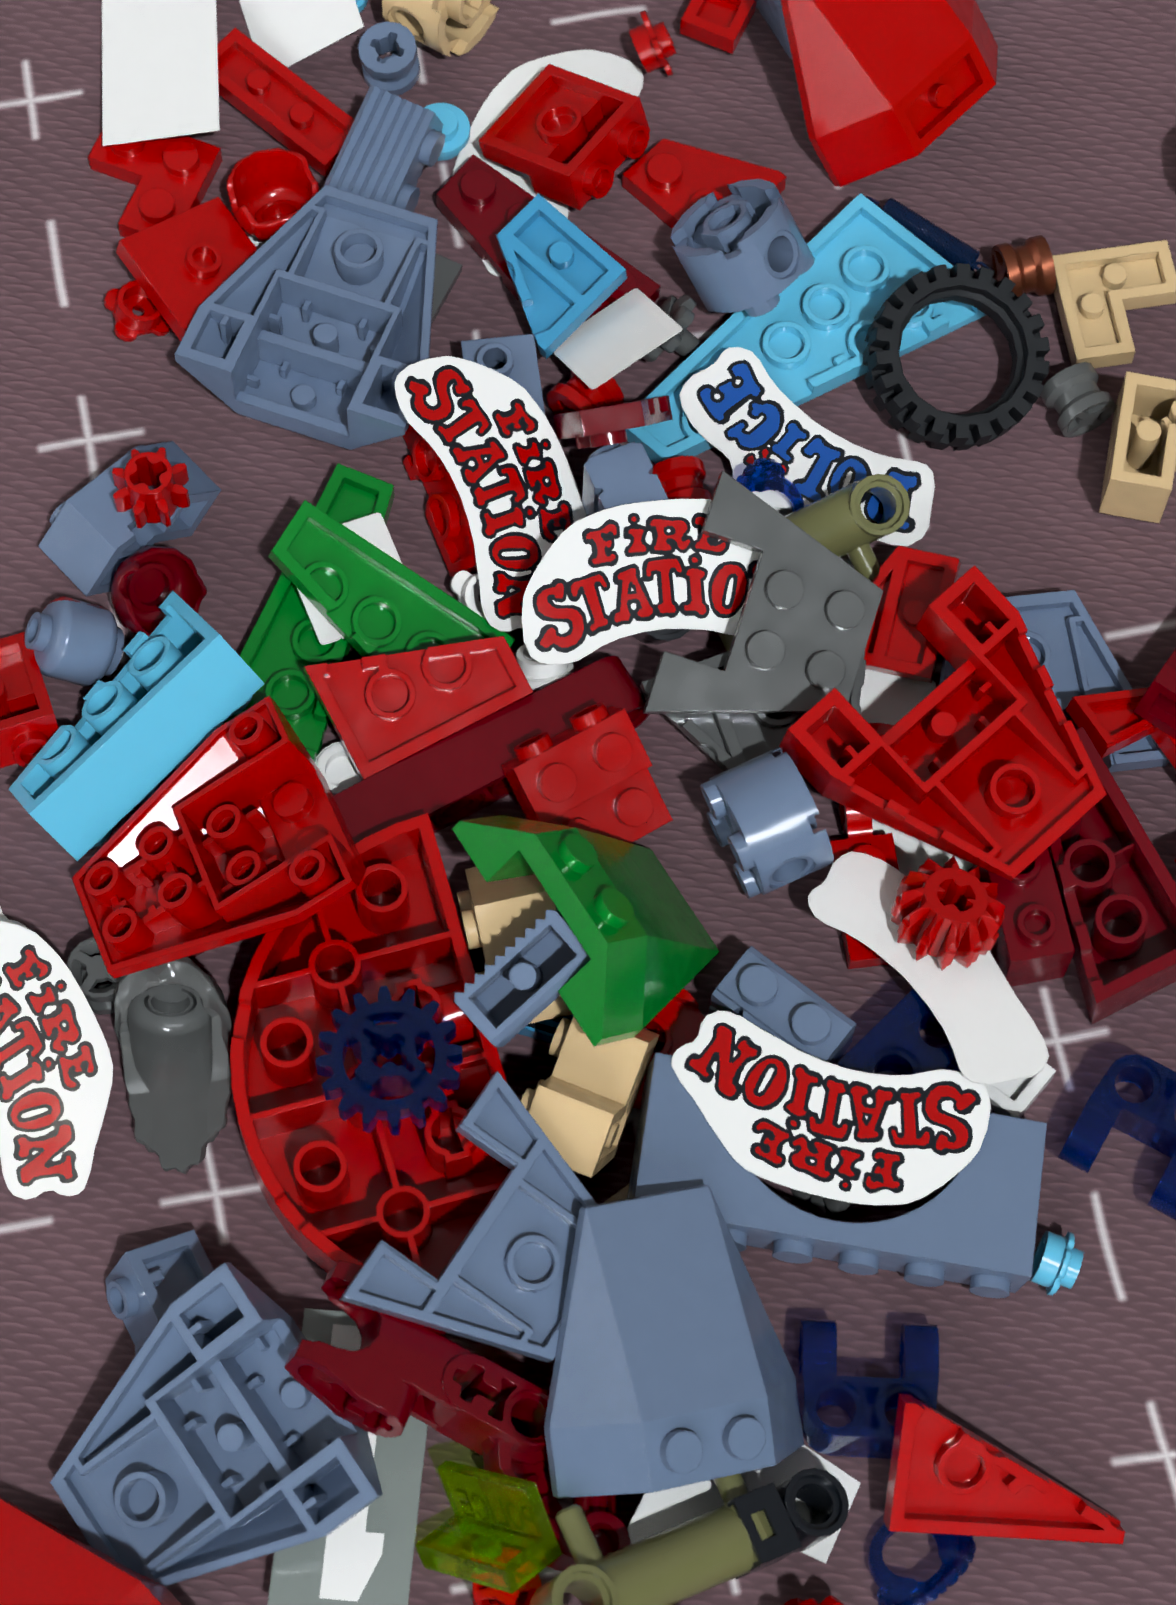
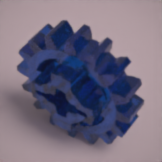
M380 986L378 1002L371 1004L368 1003L362 994H354L355 1012L349 1015L335 1008L331 1015L337 1033L320 1031L318 1036L319 1047L329 1053L315 1058L317 1075L330 1077L322 1084L325 1100H333L342 1096L343 1098L338 1106L339 1117L346 1121L357 1112H360L362 1114L363 1130L371 1133L375 1128L378 1119L388 1121V1128L392 1135H399L401 1119L410 1117L418 1128L425 1127L424 1109L427 1106H431L440 1112H444L448 1108L447 1097L441 1089H459L460 1073L450 1067L463 1063L462 1046L448 1044L456 1037L454 1021L436 1024L440 1015L439 1003L433 1000L422 1009L417 1008L415 990L410 988L404 993L401 1001H391V994L387 986ZM383 1022H397V1023H392V1024H380V1025H376V1024H378V1023H383ZM429 1041L435 1055V1063L431 1074L426 1071V1065L418 1059V1056L424 1051V1044ZM348 1047L353 1050L354 1056L361 1061V1064L354 1070L355 1077L351 1081L344 1068ZM397 1053L401 1054L402 1065L399 1067L390 1061L384 1064L382 1068L378 1067L377 1056L380 1054L387 1059L393 1058ZM404 1096L403 1098L393 1100L381 1099L382 1097Z

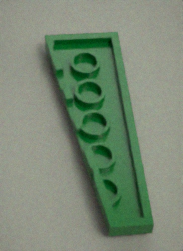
M337 463L316 507L341 524L374 513H380L385 524H387L395 497L394 485ZM283 572L240 654V657L265 684L253 694L250 703L243 711L229 717L223 724L267 696H270L276 702L315 762L316 757L320 753L329 717L303 668L307 665L347 661L351 645L346 639L342 638L327 645L319 643L297 587Z

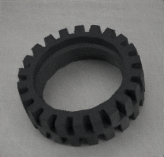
M957 263L947 269L946 264L932 267L926 273L922 271L907 280L889 296L875 315L874 321L868 329L865 339L868 345L863 352V365L868 366L869 369L865 375L868 390L874 388L877 394L873 402L879 412L884 409L889 412L891 418L887 422L896 430L904 427L910 431L907 438L918 444L923 440L930 441V448L944 450L949 446H954V451L967 450L974 445L980 447L990 443L1017 425L1032 409V405L1043 391L1044 385H1042V381L1048 375L1050 362L1044 361V356L1050 351L1048 337L1041 338L1040 335L1041 329L1045 326L1040 313L1032 316L1028 308L1033 302L1026 293L1020 297L1016 296L1012 292L1016 284L1007 277L1002 278L1000 281L993 279L994 271L981 267L977 271H971L970 264ZM957 301L973 305L992 318L1007 339L1012 358L1009 384L999 400L985 410L962 415L938 410L920 398L905 378L899 356L903 330L912 316L929 304Z

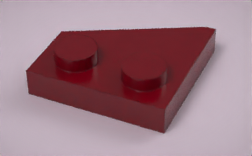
M669 395L553 415L557 438H575L577 449L628 442L626 429L673 420Z

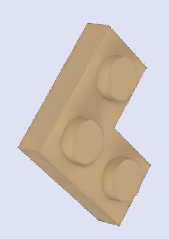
M1162 240L1052 255L1056 273L1054 297L1071 365L1088 362L1094 368L1132 363L1136 351L1125 310L1176 303V272L1168 241Z

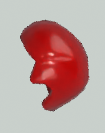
M281 148L255 151L236 162L227 178V191L232 213L239 225L248 235H253L258 240L267 241L319 191V184L312 175L308 161L303 155Z

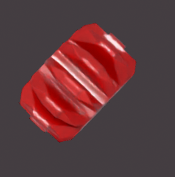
M954 856L945 862L943 867L928 858L924 864L919 866L917 872L910 871L907 876H904L897 890L898 896L891 908V921L899 925L897 943L915 944L917 946L915 949L916 961L927 955L936 957L941 970L951 965L953 959L965 968H968L977 960L979 954L986 955L988 951L992 950L999 937L998 930L1005 918L1004 910L1006 906L996 900L998 897V883L981 882L979 880V865L967 872L959 868Z

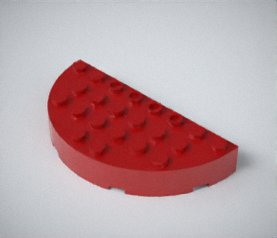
M426 813L395 823L355 844L367 870L359 886L303 922L265 933L251 959L238 997L239 1005L234 1023L233 1037H231L230 1065L232 1093L243 1145L254 1177L269 1207L289 1236L312 1261L327 1273L338 1261L363 1265L376 1244L383 1240L437 1279L510 1172L509 1168L455 1131L492 1075L498 1071L505 1081L506 1077L497 1047L489 1042L454 1002L455 992L464 993L465 983L475 982V971L429 814Z

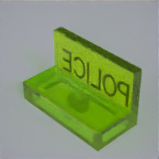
M446 1460L437 1467L454 1515L415 1544L424 1568L513 1594L562 1555L535 1482Z

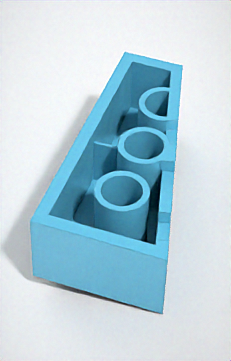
M173 590L159 606L166 616L150 636L139 631L124 648L123 651L131 659L112 681L103 682L98 680L83 698L85 702L82 707V718L75 726L61 725L8 789L29 815L76 861L90 849H94L105 842L111 834L113 827L136 805L146 802L158 789L159 784L179 764L185 761L229 717L243 711L250 703L253 694L265 684L223 637Z

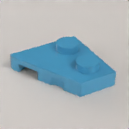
M539 193L497 234L499 247L532 334H534L538 350L545 359L627 279L626 269Z

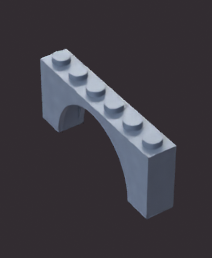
M655 1052L645 1073L627 1199L708 1185L739 1252L746 1250V1246L773 1250L772 1256L775 1259L788 1263L804 1264L812 1262L813 1257L837 1261L840 1270L856 1275H874L878 1273V1269L904 1273V1280L906 1282L919 1286L937 1287L942 1286L944 1281L970 1285L969 1291L972 1294L987 1298H1006L1010 1295V1292L1016 1293L1032 1278L1047 1123L990 1113L988 1129L979 1152L965 1168L948 1182L944 1190L920 1208L889 1220L871 1223L834 1221L815 1216L786 1202L772 1192L755 1174L745 1170L736 1162L723 1146L694 1099L680 1083L671 1066L673 1055Z

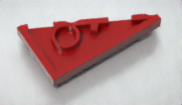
M899 1394L883 1522L889 1531L1108 1544L1124 1543L1125 1531L1117 1517L913 1396Z

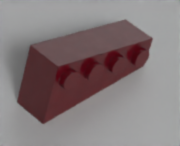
M1081 727L1076 731L1107 795L1048 849L1075 949L1073 960L1092 1025L1176 982V883L1084 727Z

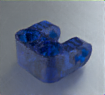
M1138 1054L1125 1055L1115 1060L1087 1101L1058 1157L1088 1174L1112 1127L1163 1153L1171 1159L1147 1206L1175 1221L1176 1072L1148 1057ZM1119 1082L1135 1084L1142 1090L1145 1101L1142 1103L1125 1101L1117 1093L1115 1084Z
M802 1318L798 1349V1396L803 1438L812 1449L829 1456L891 1459L895 1427L889 1423L885 1412L897 1408L899 1394H909L936 1410L939 1384L938 1326L936 1324H902L899 1344V1378L837 1376L836 1320ZM826 1405L839 1406L848 1413L851 1422L843 1427L828 1426L821 1421L817 1415V1410Z

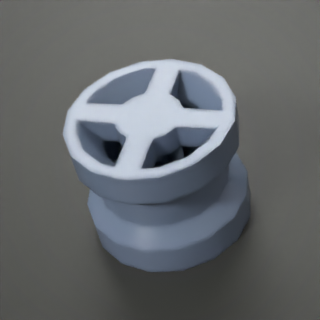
M389 21L377 23L368 28L361 36L358 46L364 81L370 88V85H375L394 95H402L412 89L419 78L420 64L415 37L411 31L400 23ZM393 51L391 56L384 59L379 58L380 54Z

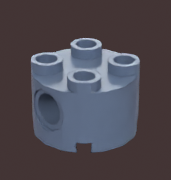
M751 179L727 185L732 195L724 197L719 201L713 192L699 199L682 214L672 229L671 240L675 247H672L709 312L729 313L746 310L747 314L751 317L764 315L778 305L780 301L778 294L784 291L799 275L808 271L814 264V257L775 184L763 179Z
M777 747L709 778V781L700 785L710 810L706 813L710 827L721 847L730 846L737 861L733 864L734 872L748 899L758 894L765 895L833 864L834 855L826 829L814 834L812 831L817 828L815 815H818L819 811L800 772L788 753L782 752V747Z

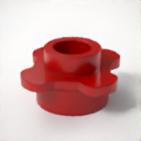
M646 10L640 12L644 23L629 30L638 56L647 74L664 67L668 76L673 75L674 73L667 58L677 54L667 27L663 21L653 25Z
M136 280L124 284L120 289L114 288L106 293L104 306L112 311L116 321L114 333L121 340L132 342L141 335L153 333L157 336H164L170 331L171 328ZM133 310L140 311L143 315H135Z

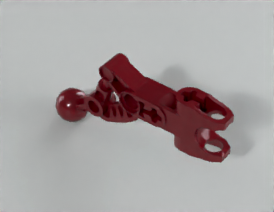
M338 1261L328 1272L321 1290L328 1296L330 1302L343 1310L356 1322L361 1336L360 1349L349 1351L321 1341L302 1339L298 1346L291 1351L284 1368L297 1382L321 1400L335 1415L367 1432L382 1437H398L402 1435L411 1415L444 1436L483 1456L484 1480L489 1489L493 1491L503 1514L513 1519L504 1494L507 1495L517 1523L509 1522L521 1539L541 1562L554 1570L564 1571L568 1567L575 1565L555 1518L557 1512L562 1510V1507L556 1497H553L552 1490L543 1471L544 1462L548 1459L544 1423L550 1389H541L494 1362L444 1338L446 1334L444 1331L339 1300L362 1265ZM511 1416L518 1418L524 1423L528 1430L529 1438L522 1436L516 1431L512 1424ZM616 1495L573 1497V1505L578 1504L582 1507L602 1555L631 1544L629 1531L624 1523L616 1517ZM513 1497L520 1499L525 1507L527 1501L536 1502L547 1531L544 1530L540 1518L533 1516L530 1512V1525L526 1526L523 1524L513 1509ZM515 1501L518 1515L524 1522H527L528 1517L523 1505L519 1501ZM530 1504V1510L538 1514L535 1505Z

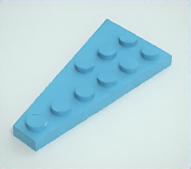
M860 193L807 243L814 257V264L808 271L799 275L793 283L778 294L780 301L773 310L758 317L749 316L746 310L735 312L645 398L650 399L669 395L673 420L626 429L628 442L642 443L649 459L655 464L678 456H696L713 448L714 446L705 440L689 422L681 406L679 394L683 385L693 374L710 367L717 361L720 354L729 347H741L752 351L761 361L769 377L780 391L797 407L868 373V366L863 365V352L868 345L865 339L875 315L884 302L897 288L922 271L926 273L932 267L946 264L947 269L952 268L953 265ZM957 301L929 304L914 314L903 330L899 356L901 357L986 316V314L973 305Z

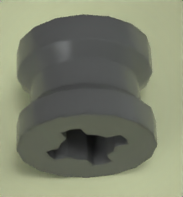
M1088 362L1074 364L1055 374L1044 384L1040 395L1047 408L1055 409L1058 413L1057 425L1065 437H1077L1092 431L1109 419L1117 406L1109 392L1100 391L1097 386L1099 375L1092 364Z
M92 937L80 942L71 951L67 967L80 986L93 1013L98 1015L115 1013L114 997L122 977L114 979L107 972L96 940ZM107 980L113 983L112 985L106 984L104 986H98L97 989L94 988L97 985V983L105 982Z

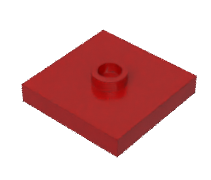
M218 196L119 240L116 253L181 342L198 307L258 249Z

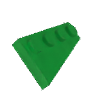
M304 500L268 555L275 565L362 657L410 652L433 646L499 636L505 637L509 647L515 641V638L506 632H500L490 626L486 619L306 500Z

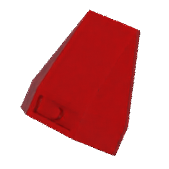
M780 0L808 138L834 186H845L918 156L996 85L998 45L976 0Z
M267 696L215 729L72 877L107 972L115 979L303 922L357 888L367 870L325 777L276 702L270 696Z

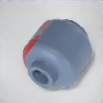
M59 597L51 600L42 613L35 612L31 616L25 631V646L27 649L34 650L35 659L42 675L81 686H90L101 680L104 675L109 676L116 670L123 654L124 634L123 630L117 627L115 617L108 609L69 597Z

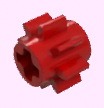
M160 447L156 453H140L133 449L131 450L132 458L128 461L125 469L113 468L112 470L114 484L120 489L113 494L115 508L117 512H125L132 509L137 528L141 529L146 522H162L168 527L171 525V516L174 514L177 506L181 508L190 506L188 490L183 487L189 481L187 466L185 463H179L171 467L164 447Z

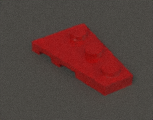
M504 636L439 645L423 650L390 655H373L344 662L307 665L303 668L361 780L398 763L533 693Z

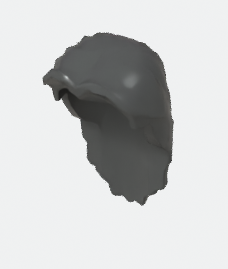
M189 957L123 976L118 983L114 997V1030L121 1048L124 1080L129 1094L128 1107L135 1121L134 1138L138 1143L144 1145L148 1152L158 1155L164 1171L168 1172L169 1170L176 1169L184 1174H187L191 1167L200 1164L205 1159L207 1144L213 1142L219 1135V1131L227 1126V1110L232 1093L230 1049L233 1029L231 1015L223 992L216 981Z

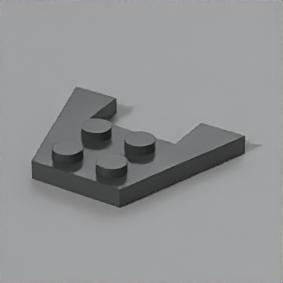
M722 470L719 474L701 533L760 553L724 668L720 670L664 651L661 654L642 714L806 713L834 688L849 702L883 590Z

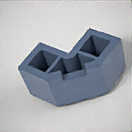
M174 441L138 445L132 448L73 496L61 503L50 517L51 526L38 547L86 597L111 592L117 568L138 549L144 546H153L157 542L192 536L219 495L221 489ZM160 447H164L171 467L179 463H185L187 466L189 481L183 487L188 490L190 506L186 508L177 506L174 514L171 516V525L168 527L162 522H146L140 529L136 526L132 509L125 512H117L115 508L113 494L120 489L114 484L112 470L113 468L125 469L128 461L132 458L131 450L133 449L140 453H156Z

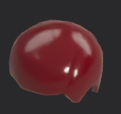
M144 546L125 559L117 568L111 587V600L119 622L135 635L141 631L150 636L166 616L159 606L172 590L199 614L200 604L207 594V589L201 577L197 574V569L191 558L174 547Z

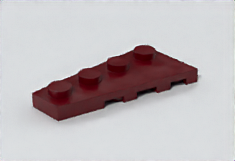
M473 154L436 194V207L482 260L487 259L503 277L502 283L518 300V294L498 244L497 234L534 196ZM586 234L626 269L627 279L586 320L634 288H638L654 303L658 300L660 295L659 284Z

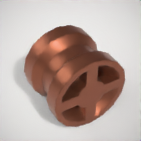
M1042 235L1028 238L1022 246L1012 247L1008 243L993 246L991 265L995 273L993 275L995 280L1000 281L1002 278L1007 277L1016 285L1012 292L1018 297L1024 293L1031 292L1040 297L1054 293L1056 288L1055 265L1049 244Z

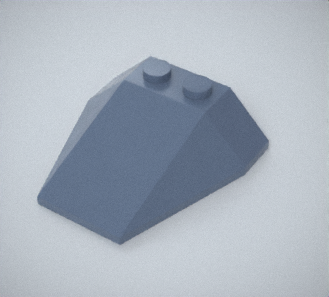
M325 185L198 307L174 354L175 361L237 414L349 450L405 435L410 424L399 407L394 384L397 375L408 365L430 358L438 219Z
M708 1185L580 1207L544 1423L553 1497L572 1498L658 1492L776 1466L804 1445L796 1377Z
M230 1262L223 1263L171 1303L50 1482L91 1547L164 1587L328 1536L383 1495L368 1432L335 1415L321 1400L297 1382L284 1368L291 1351L298 1346L302 1339H307L293 1318Z

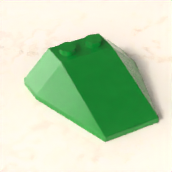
M504 815L462 820L452 828L486 882L536 875L591 960L558 993L594 1047L635 1037L720 952L650 848L575 827Z

